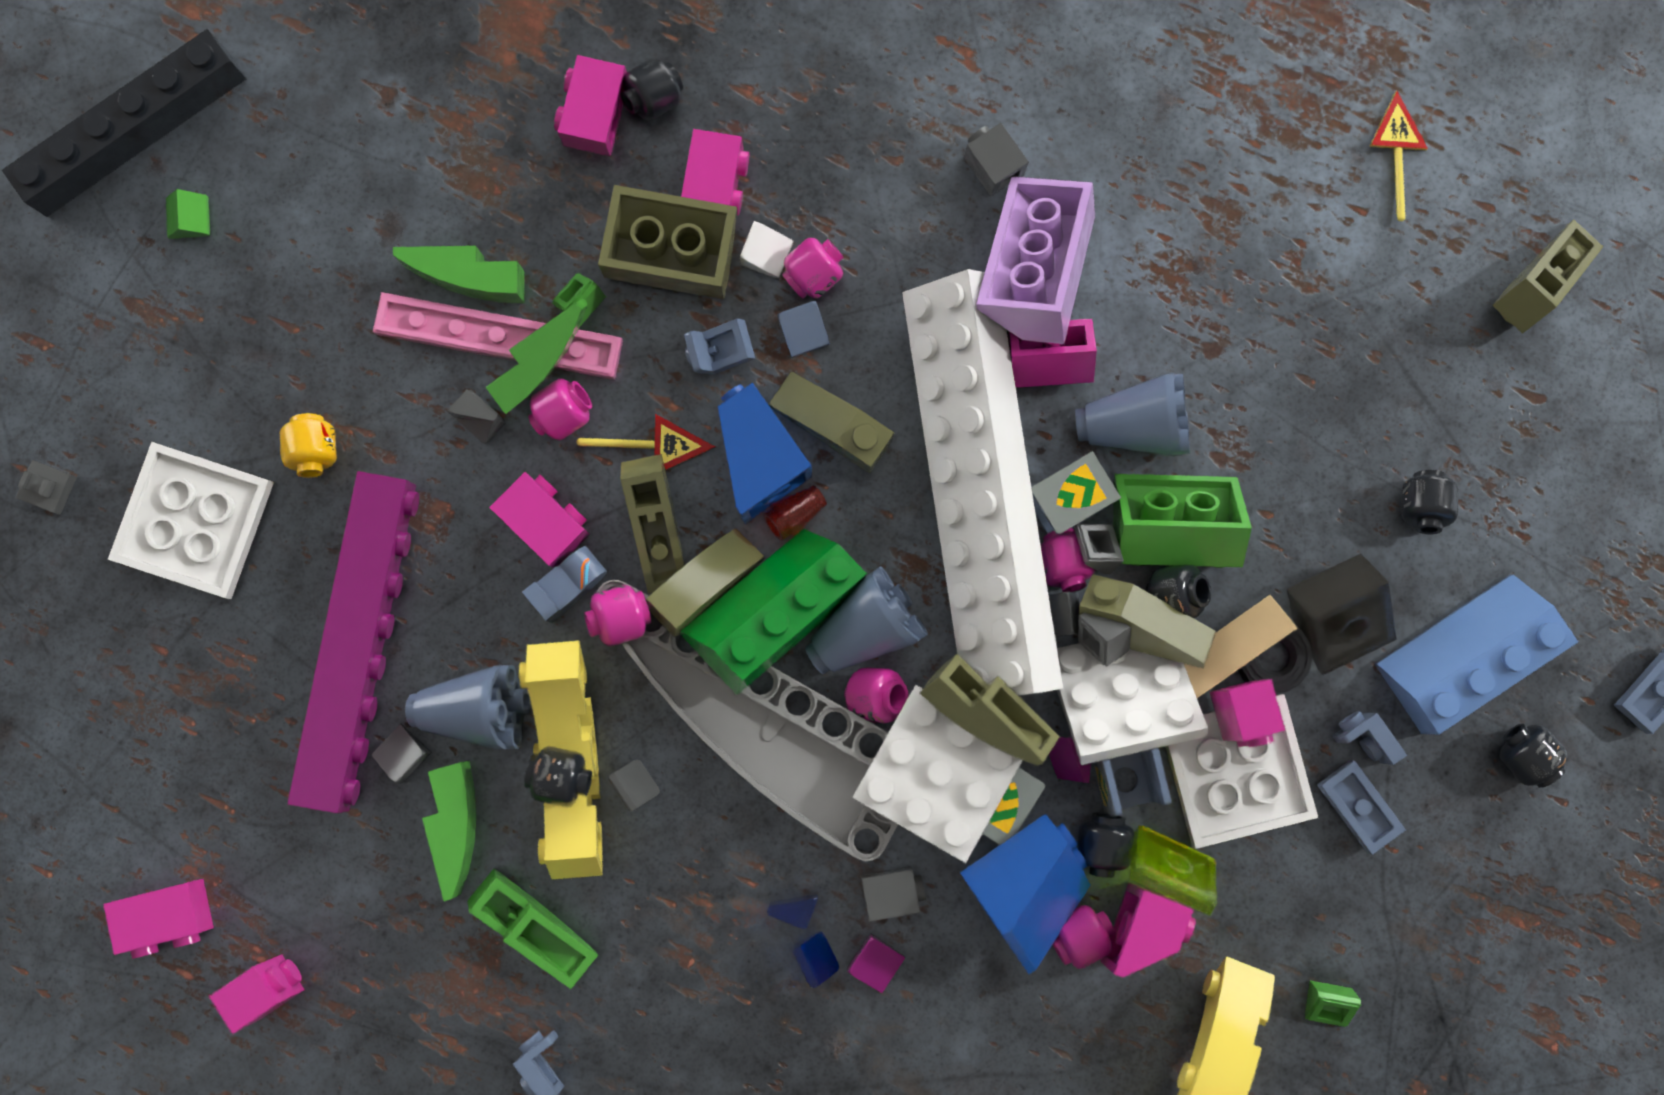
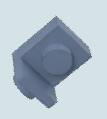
M1356 711L1340 721L1338 725L1341 730L1332 735L1337 743L1348 744L1361 735L1363 739L1360 741V745L1374 762L1379 760L1382 764L1394 765L1407 756L1378 713L1362 714L1360 711Z

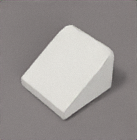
M754 221L740 255L741 265L779 279L784 267V259L789 255L793 240Z

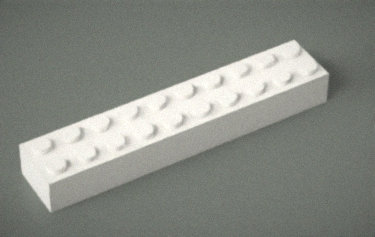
M967 269L902 292L957 654L987 684L999 676L1007 684L1008 688H1011L1017 695L1063 689L1007 331L1004 327L977 310L976 303L985 272Z

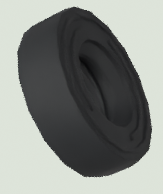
M1297 628L1279 641L1286 647L1289 655L1288 663L1283 670L1275 673L1265 670L1259 663L1257 656L1238 670L1243 680L1248 682L1271 679L1275 693L1288 692L1300 685L1308 675L1313 659L1311 645L1303 631Z

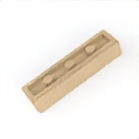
M1271 594L1215 633L1204 668L1184 664L1196 698L1202 696L1297 629L1296 625Z

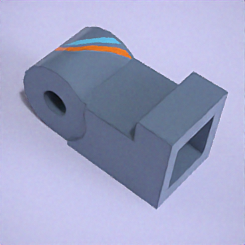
M583 546L567 557L558 567H554L538 582L534 581L522 593L545 621L554 623L600 582L607 574V570L587 546Z

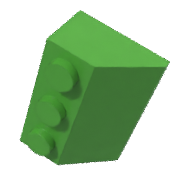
M1114 474V487L1121 498L1113 504V527L1124 560L1122 564L1136 566L1194 565L1216 568L1243 567L1252 527L1238 477Z

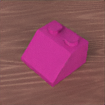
M1128 882L1113 924L1116 934L1109 937L1112 951L1109 955L1102 958L1100 962L1114 975L1123 978L1179 952L1182 942L1188 943L1193 934L1195 919L1191 916L1194 909L1174 899Z

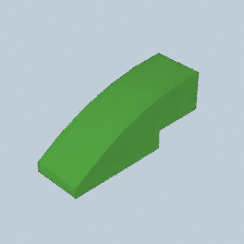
M477 246L393 247V256L405 268L446 290L494 302L525 303V272L518 261L484 262V256Z
M584 298L509 349L518 364L486 386V389L505 414L527 398L550 375L565 355L580 328L588 304Z
M470 761L459 762L428 771L438 813L423 817L422 820L443 901L453 899L462 894L475 844L476 800Z
M495 868L467 901L468 911L501 934L505 943L570 989H572L598 956L593 948L559 918Z

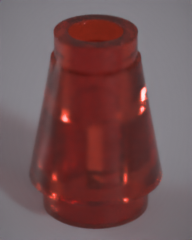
M812 485L808 489L769 504L770 509L763 513V517L772 533L780 541L787 537L793 539L821 509L827 506V502L820 490Z

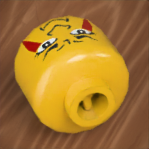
M305 413L292 416L290 422L280 429V452L283 465L297 471L299 477L314 478L321 476L323 470L331 467L337 460L334 427L327 421H324V418L318 414Z

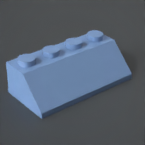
M1512 574L1375 663V666L1420 733L1441 734L1578 643V640L1556 608Z

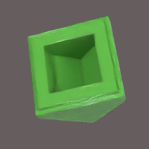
M176 189L166 197L167 237L169 239L210 236L209 199L207 195Z
M576 273L553 299L552 304L563 312L584 298L588 306L581 322L582 325L606 296L594 281L580 273Z
M1310 980L1305 1019L1347 1027L1360 1008L1361 999L1352 988Z

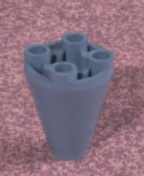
M1163 374L1086 403L1085 408L1076 409L1075 411L1079 442L1089 441L1090 445L1172 457L1190 454L1189 425L1185 408L1183 374Z
M880 566L864 577L811 638L812 643L807 645L805 650L816 669L820 673L825 674L830 670L836 672L911 646L927 636L928 632L921 620L915 614L911 615L908 607L913 603L905 589L900 584L894 586L887 572Z
M496 665L423 688L417 693L410 694L406 701L405 714L407 722L411 727H417L424 732L495 750L518 749L522 744L523 717L531 709V700L528 689L521 688L515 667L513 665Z

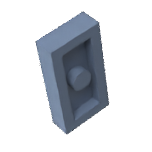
M1664 649L1614 704L1617 709L1645 734H1654L1664 722Z
M1349 760L1317 784L1367 854L1373 855L1406 830L1356 761Z

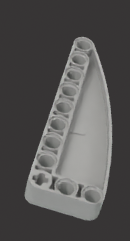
M609 580L598 588L597 593L621 585H630L620 580ZM663 625L655 632L645 630L642 637L622 643L641 671L675 712L713 751L758 791L818 835L857 859L872 861L883 853L899 824L852 797L875 758L864 756L859 749L860 739L867 733H876L884 742L888 732L772 666L766 670L772 675L774 682L772 689L768 693L758 695L752 691L749 685L736 695L696 651L685 653L680 649L678 645L680 633L674 637ZM795 691L806 693L810 699L809 710L801 716L792 715L786 707L787 697ZM830 712L841 713L847 721L846 730L839 736H830L822 728L823 718ZM862 829H871L878 835L877 846L871 851H861L854 844L855 835Z

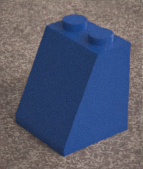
M753 383L745 388L742 384L735 386L722 396L721 400L723 403L718 406L735 505L744 524H747L812 478L811 464Z
M1046 814L960 872L982 908L1028 974L1037 969L1060 934L1062 927L1069 920L1091 886L1083 871L1088 867L1086 860L1077 849L1075 839L1063 823L1055 827Z

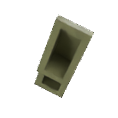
M735 528L698 554L648 596L646 602L649 612L676 637L682 629L738 584L765 556Z
M958 654L942 665L920 692L937 710L962 729L985 743L1032 764L1040 765L1043 763L1059 739V736L1011 688H1008L1007 684L999 676L987 684Z

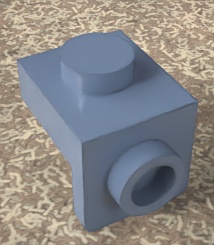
M737 318L704 332L689 331L684 333L687 345L685 348L686 358L696 373L715 375L755 359L747 326L743 319Z
M554 1030L545 1037L538 1031L518 1047L522 1055L519 1056L513 1065L522 1076L520 1084L527 1095H558L564 1087L563 1083L540 1054L559 1037Z

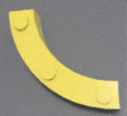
M579 641L527 645L526 662H522L519 665V679L521 688L528 689L535 719L538 743H534L533 754L538 755L546 746L575 751L584 756L586 769L592 771V780L587 796L579 795L573 806L561 807L544 803L545 838L538 840L540 864H546L552 880L603 876L601 822H597V809L592 803V799H601L597 745L591 698H585L587 674Z
M1227 956L1216 971L1210 970L1203 985V994L1207 995L1202 1022L1190 1063H1184L1178 1076L1177 1087L1180 1088L1178 1095H1248L1262 1049L1255 1046L1254 1041L1258 1025L1264 1026L1268 1022L1275 975Z

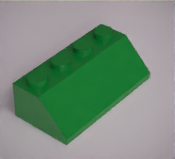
M803 528L682 629L680 635L730 689L738 695L831 615L864 579L867 573L838 543Z

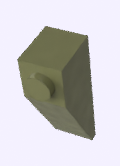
M1573 219L1514 279L1492 306L1501 313L1507 322L1513 324L1523 334L1560 304L1602 250L1603 246Z
M792 371L768 404L772 409L869 474L893 441L894 432L859 408Z
M662 454L621 462L620 480L648 593H653L685 566Z
M1093 574L1080 603V614L1085 612L1129 625L1131 627L1130 650L1204 668L1215 637V630L1189 615L1182 614L1168 603L1138 586Z

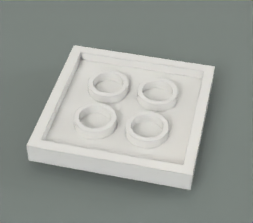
M151 442L108 560L226 599H232L274 482Z
M1080 643L1057 648L1063 689H1058L1057 692L1081 765L1207 737L1208 727L1183 663L1129 649L1126 654L1106 667Z
M915 685L852 798L966 863L1023 760L985 743L962 729L920 694L922 688Z
M1285 694L1276 695L1286 731L1273 734L1274 742L1248 748V746L1238 747L1236 741H1223L1215 711L1203 714L1208 727L1207 737L1165 746L1192 848L1197 849L1318 818Z

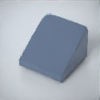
M811 301L777 314L791 358L830 345L816 301Z

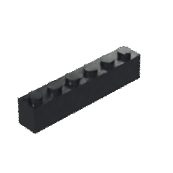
M206 29L2 169V172L25 204L48 217L247 78L222 44Z

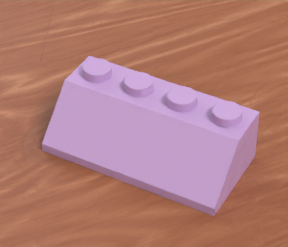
M1011 177L976 306L977 310L1022 340L1057 344L1065 343L1095 219L1092 182Z

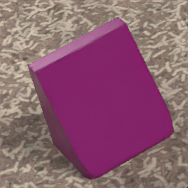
M1059 737L1049 753L1057 779L1089 783L1091 763L1081 765L1073 739Z
M870 933L847 967V972L883 993L906 957Z

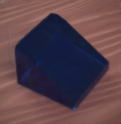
M814 894L770 902L767 913L771 917L801 929L807 928L816 906L818 895Z
M817 932L795 943L793 953L809 986L813 987V989L839 970V963L823 932Z

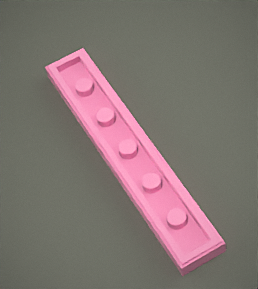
M381 292L373 332L380 336L516 361L509 349L546 323ZM578 329L567 352L555 369L615 380L623 339L617 336Z

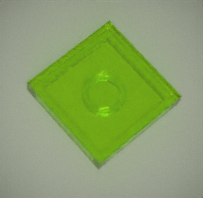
M1139 825L1135 831L1130 879L1210 916L1217 905L1216 860L1148 827Z

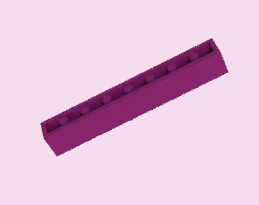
M357 471L288 805L338 814L348 812L350 806L355 805L360 792V781L356 780L359 763H364L369 748V740L365 738L367 723L373 721L377 710V697H373L376 680H381L386 666V657L382 655L384 641L390 638L394 627V615L390 614L393 598H398L403 583V576L399 573L402 557L408 555L411 545V534L407 532L410 516L414 517L419 506V493L415 492L417 485L408 480Z

